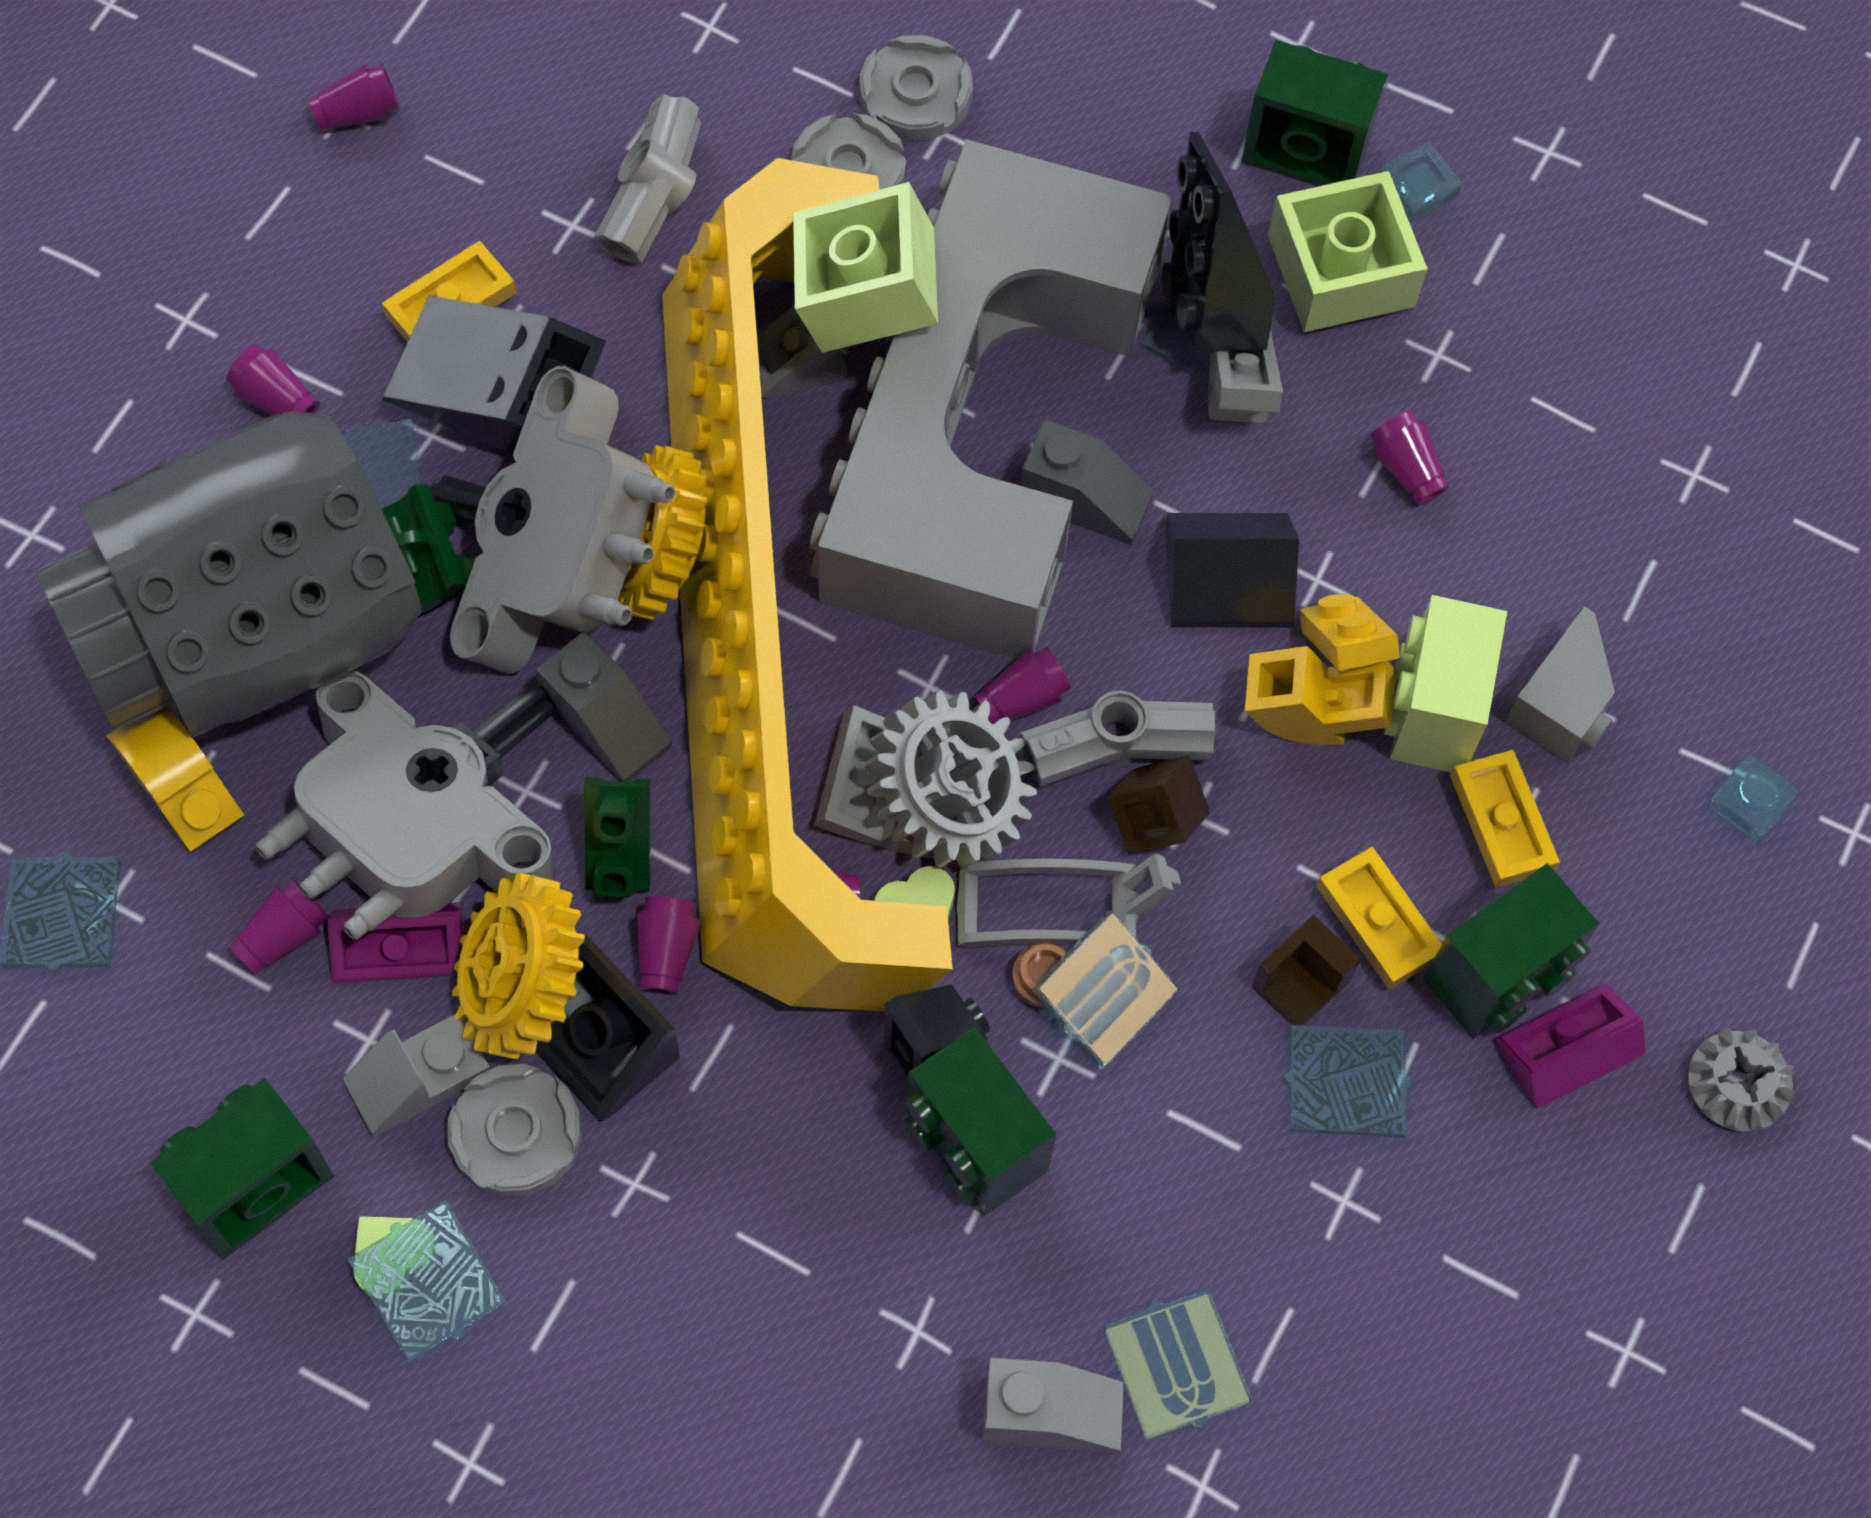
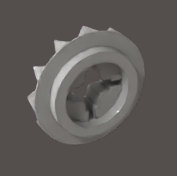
M1726 1028L1720 1033L1705 1039L1693 1054L1689 1064V1088L1697 1106L1709 1119L1731 1130L1751 1132L1772 1125L1785 1113L1796 1093L1793 1090L1792 1082L1794 1066L1787 1064L1781 1055L1779 1043H1769L1759 1037L1755 1029L1742 1032L1730 1031L1729 1028ZM1735 1059L1737 1063H1741L1745 1072L1764 1074L1762 1078L1758 1079L1750 1087L1751 1097L1749 1093L1745 1092L1742 1084H1730L1729 1081L1719 1083L1736 1069Z

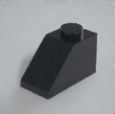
M952 984L899 995L885 1003L884 1046L907 1081L911 1070L974 1027H976L987 1042L985 1034L990 1032V1027L982 1010L972 998L963 1001Z

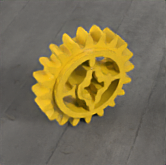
M656 445L652 454H643L642 461L649 465L655 477H659L664 482L674 486L675 497L667 504L662 502L652 503L639 539L642 543L652 547L653 558L645 565L640 563L630 564L618 597V601L631 609L632 616L654 620L656 612L662 614L666 612L668 598L674 600L678 598L679 589L685 580H688L689 573L696 560L705 526L707 497H704L703 487L706 482V476L699 474L702 463L700 460L693 459V453L666 445L665 447Z
M516 873L514 881L502 878L500 879L498 894L487 891L484 894L485 907L480 913L473 911L471 914L472 925L467 935L461 937L460 942L463 947L460 959L454 964V969L458 971V984L453 989L452 996L459 997L461 1004L455 1014L456 1020L467 1022L462 1036L464 1039L475 1041L474 1049L476 1051L511 1059H519L521 1053L533 1055L536 1051L537 1040L549 1043L552 1038L551 1025L555 1021L564 1022L566 1019L564 1007L569 997L576 996L577 990L574 987L576 972L583 968V962L578 960V947L585 940V936L576 933L574 927L581 916L580 910L569 908L573 894L569 891L561 890V883L558 881L523 873Z

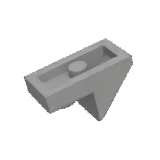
M795 305L757 336L761 397L770 399L840 381L848 376L840 349L822 353L796 312Z
M1271 331L1267 350L1210 352L1208 415L1210 419L1263 423L1267 420L1269 412L1280 413L1283 388Z
M454 1014L403 1042L400 1041L396 1031L393 1029L387 1032L342 1078L373 1137L464 1090L475 1076L490 1070L482 1052L474 1049L475 1041L463 1038L462 1035L466 1025L464 1020H456Z

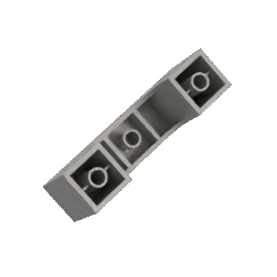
M966 139L958 162L948 160L945 166L939 191L940 195L945 196L941 209L931 208L927 215L934 227L938 324L886 337V342H890L891 346L886 359L877 356L873 363L867 386V392L873 393L868 409L858 408L851 424L848 442L853 444L854 448L849 461L839 459L832 476L829 495L834 496L835 500L830 514L820 512L812 531L810 548L815 549L816 552L812 563L811 577L818 578L820 603L1018 659L1028 649H1031L1033 653L1035 652L1065 560L1073 501L979 474L957 458L950 448L982 359L991 348L1006 338L1025 333H1042L1131 357L1162 263L1173 196Z

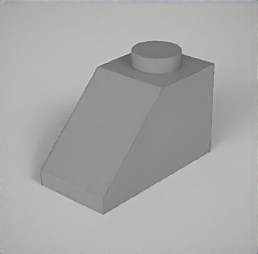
M1584 606L1517 696L1505 721L1566 763H1569L1581 745L1592 751L1613 721L1604 714L1615 694L1596 615L1593 611Z
M990 1358L986 1379L983 1444L1120 1453L1124 1382L1058 1362Z

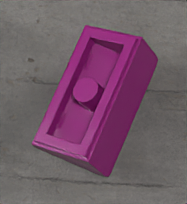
M461 902L448 903L440 911L432 912L424 917L402 918L392 914L373 931H367L359 939L350 938L344 930V923L354 916L355 910L358 908L333 910L327 919L332 983L458 975V971L454 969V964L459 961L463 947L460 942L463 936V904Z
M1606 983L1496 1038L1497 1047L1526 1095L1537 1108L1641 1057L1646 1050L1643 1019Z

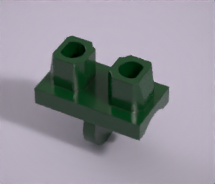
M414 484L408 489L407 494L402 499L383 507L382 511L415 580L414 585L421 603L422 612H428L446 598L458 595L465 590L473 564L470 558H466L463 555H455L449 536L454 533L456 520L450 504L435 501L429 484Z
M598 777L585 778V890H594V894L599 897L626 898L632 896L634 891L650 892L651 779L615 782Z

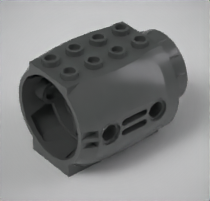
M281 412L125 480L114 486L111 491L78 505L96 542L57 559L36 571L37 577L62 630L112 727H123L175 703L192 738L220 725L235 723L258 714L384 655L393 649L396 644L400 643L422 612L421 603L414 585L415 580L360 462L356 460L337 425L330 416L325 414Z

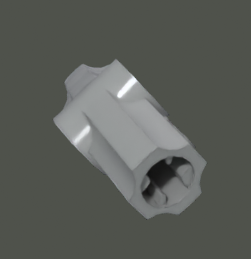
M663 94L652 102L640 141L627 153L618 170L617 177L622 185L594 235V238L599 243L598 247L612 257L624 260L632 265L643 262L666 216L682 205L692 191L696 181V173L688 165L701 121L698 118L699 107L684 96L677 98Z
M1121 690L1108 692L1101 696L1092 708L1021 732L1020 738H1024L1026 743L1022 748L1024 761L1034 764L1035 769L1029 773L1039 787L1101 765L1110 767L1126 766L1136 759L1171 760L1189 755L1191 760L1211 761L1214 753L1215 711L1213 710V703L1142 701L1131 692ZM1112 722L1123 723L1129 727L1132 733L1126 736H1116L1107 732L1103 726Z

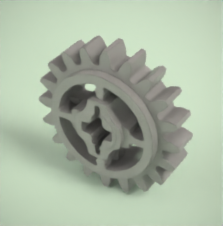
M937 690L924 700L916 696L902 705L901 710L898 709L883 720L886 729L874 736L870 741L873 747L881 752V754L865 762L867 770L879 774L882 780L866 789L867 795L884 797L887 801V805L881 808L875 815L877 820L896 818L898 826L894 829L891 839L897 842L909 835L913 836L912 856L917 859L934 849V859L937 867H943L956 859L961 868H966L979 861L980 858L983 861H987L1002 853V847L1004 848L1020 838L1016 827L1031 820L1032 814L1020 803L1037 795L1035 788L1022 783L1020 777L1035 769L1033 763L1016 759L1015 753L1020 751L1026 744L1024 738L1008 741L1004 737V733L1009 727L1010 719L1004 717L991 724L988 721L990 703L984 701L972 710H969L966 692L961 691L947 701L943 691ZM918 749L920 756L915 758V754Z

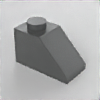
M1047 419L1044 420L1022 468L1021 486L1073 501L1070 523L1128 545H1132L1154 493V490L1103 440Z
M586 632L579 634L536 669L539 686L546 690L548 697L556 705L554 713L620 782L631 781L672 747L671 740L626 672Z

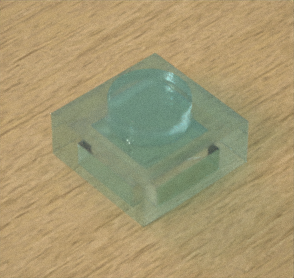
M1430 141L1382 165L1380 173L1390 172L1405 213L1410 221L1457 198L1463 184Z
M1748 753L1714 794L1707 807L1755 843L1759 844L1794 801L1800 790Z

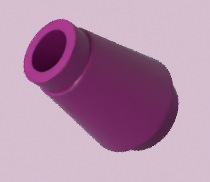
M365 63L319 92L318 95L308 99L312 114L322 132L331 128L336 129L389 119L388 112L400 108L392 83L382 64L369 68Z
M257 344L251 345L238 356L228 371L226 381L234 387V395L272 416L281 412L315 414L319 408L320 401L312 396L306 386L271 348L264 350Z
M1412 411L1404 412L1391 418L1371 433L1370 437L1376 446L1372 453L1408 494L1414 498L1417 505L1428 503L1449 489L1426 422L1418 421Z
M1045 646L1035 653L1028 649L988 684L982 692L975 695L974 699L977 705L984 701L990 703L988 721L994 724L1004 717H1008L1012 721L1061 703L1060 695L1069 691L1071 685L1057 659L1049 648Z
M294 879L282 889L277 885L238 935V939L229 946L234 954L256 975L265 966H270L320 934L321 930L318 926L329 917L315 899H308L303 895L299 888L300 884Z
M664 896L645 898L644 911L637 912L640 990L662 995H677L679 993V985L683 979L701 921L695 918L696 903Z

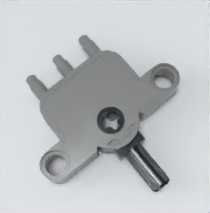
M557 366L549 370L539 382L513 453L516 463L502 469L494 478L490 477L487 487L448 475L442 476L439 483L433 482L430 485L435 501L449 503L454 516L474 521L472 530L476 531V539L483 551V554L475 559L450 632L451 647L460 658L508 674L520 671L528 663L544 621L576 632H590L599 628L603 623L624 626L631 620V609L618 601V597L630 564L640 563L645 565L653 558L652 547L642 543L639 539L652 503L657 502L667 504L675 497L674 486L664 482L659 477H655L648 464L607 445L619 409L618 397L615 391L566 366Z
M349 671L317 687L316 700L323 735L329 746L311 759L298 773L294 784L297 808L267 831V835L256 843V850L264 859H271L279 851H285L305 835L310 843L327 857L311 870L307 878L300 882L299 888L305 897L314 899L323 891L331 889L346 875L371 898L355 910L354 916L344 923V930L350 938L359 939L367 931H373L392 914L402 918L428 916L432 912L440 911L478 878L482 879L497 894L500 879L506 878L514 881L516 873L554 880L549 837L538 825L491 786L503 776L501 757L554 714L556 705L548 697L543 687L528 686L474 731L461 721L453 728L440 725L416 728L415 718L370 679L357 671ZM355 709L353 712L340 713L344 710ZM523 861L535 863L529 868L520 869L512 867V865Z

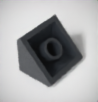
M1288 513L1166 514L1170 627L1293 628L1295 621L1299 537Z
M586 935L585 940L578 947V960L583 962V968L576 972L574 987L577 990L576 996L569 997L564 1007L565 1021H555L551 1025L552 1038L550 1042L537 1040L536 1051L601 1121H604L614 1115L678 1060L680 1056L675 1028Z

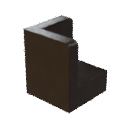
M1189 755L1137 767L1107 796L1128 854L1185 843L1209 815V806Z
M1312 915L1259 966L1252 988L1294 1028L1301 1029L1351 982L1361 959L1315 915Z

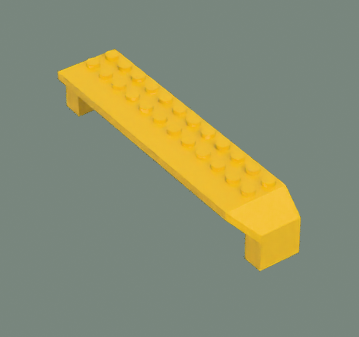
M777 158L726 197L710 222L702 224L696 244L688 255L684 254L681 257L677 273L662 295L671 447L693 453V459L700 460L702 463L699 474L706 476V482L703 487L704 497H707L703 536L688 580L686 579L680 588L702 962L789 1006L885 1012V1003L899 995L927 990L953 969L947 906L861 900L793 832L753 284L760 277L794 282V212L879 190V180L876 175Z

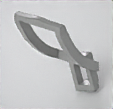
M1156 853L1138 866L1121 862L1054 858L975 862L966 868L960 867L957 899L958 945L965 948L1041 943L1082 945L1095 932L1075 930L977 932L978 877L1035 873L1112 876V913L1135 940L1136 916L1147 912L1181 887L1180 877L1175 869L1167 866L1165 857ZM1152 877L1154 886L1140 895L1131 890ZM1121 944L1114 948H1125L1129 946L1127 944Z

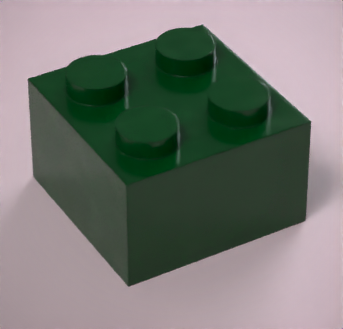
M1275 40L1254 95L1241 163L1318 187L1357 178L1370 143L1388 74L1371 69L1359 62H1348L1315 52L1303 45H1292Z
M1546 863L1446 935L1423 980L1472 1039L1489 1027H1492L1498 1034L1510 1027L1525 1014L1528 1008L1524 1004L1532 999L1540 990L1546 997H1549L1575 977L1577 972L1574 968L1591 953L1592 950L1586 944L1600 923L1551 866Z
M976 1027L909 1072L908 1095L905 1100L909 1116L904 1119L905 1125L923 1151L928 1152L934 1148L948 1167L943 1172L944 1178L961 1203L968 1205L973 1201L981 1213L986 1216L1049 1171L1056 1139L1055 1131Z
M263 1078L254 1086L247 1084L233 1090L219 1103L216 1114L196 1129L191 1126L176 1132L162 1145L160 1149L161 1154L149 1162L223 1260L334 1177L312 1137L266 1078Z

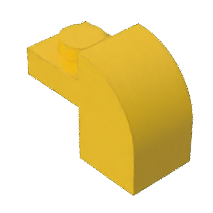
M1308 646L1249 654L1245 712L1263 729L1283 739L1313 745L1344 744L1345 733L1393 727L1396 669L1388 661L1338 671L1335 666L1327 667Z
M168 706L128 725L119 727L106 735L140 785L154 800L190 852L244 816L242 810L213 770L209 760Z

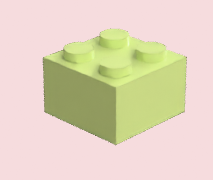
M1389 171L1278 195L1276 197L1268 237L1304 332L1416 307L1427 272V266Z
M910 182L793 213L795 310L822 353L938 324L934 227Z
M1432 595L1424 616H1412L1406 642L1401 644L1399 650L1400 658L1397 659L1395 667L1396 679L1399 682L1394 698L1393 727L1384 728L1383 732L1385 735L1394 736L1390 759L1446 772H1452L1454 766L1471 761L1488 725L1507 611Z

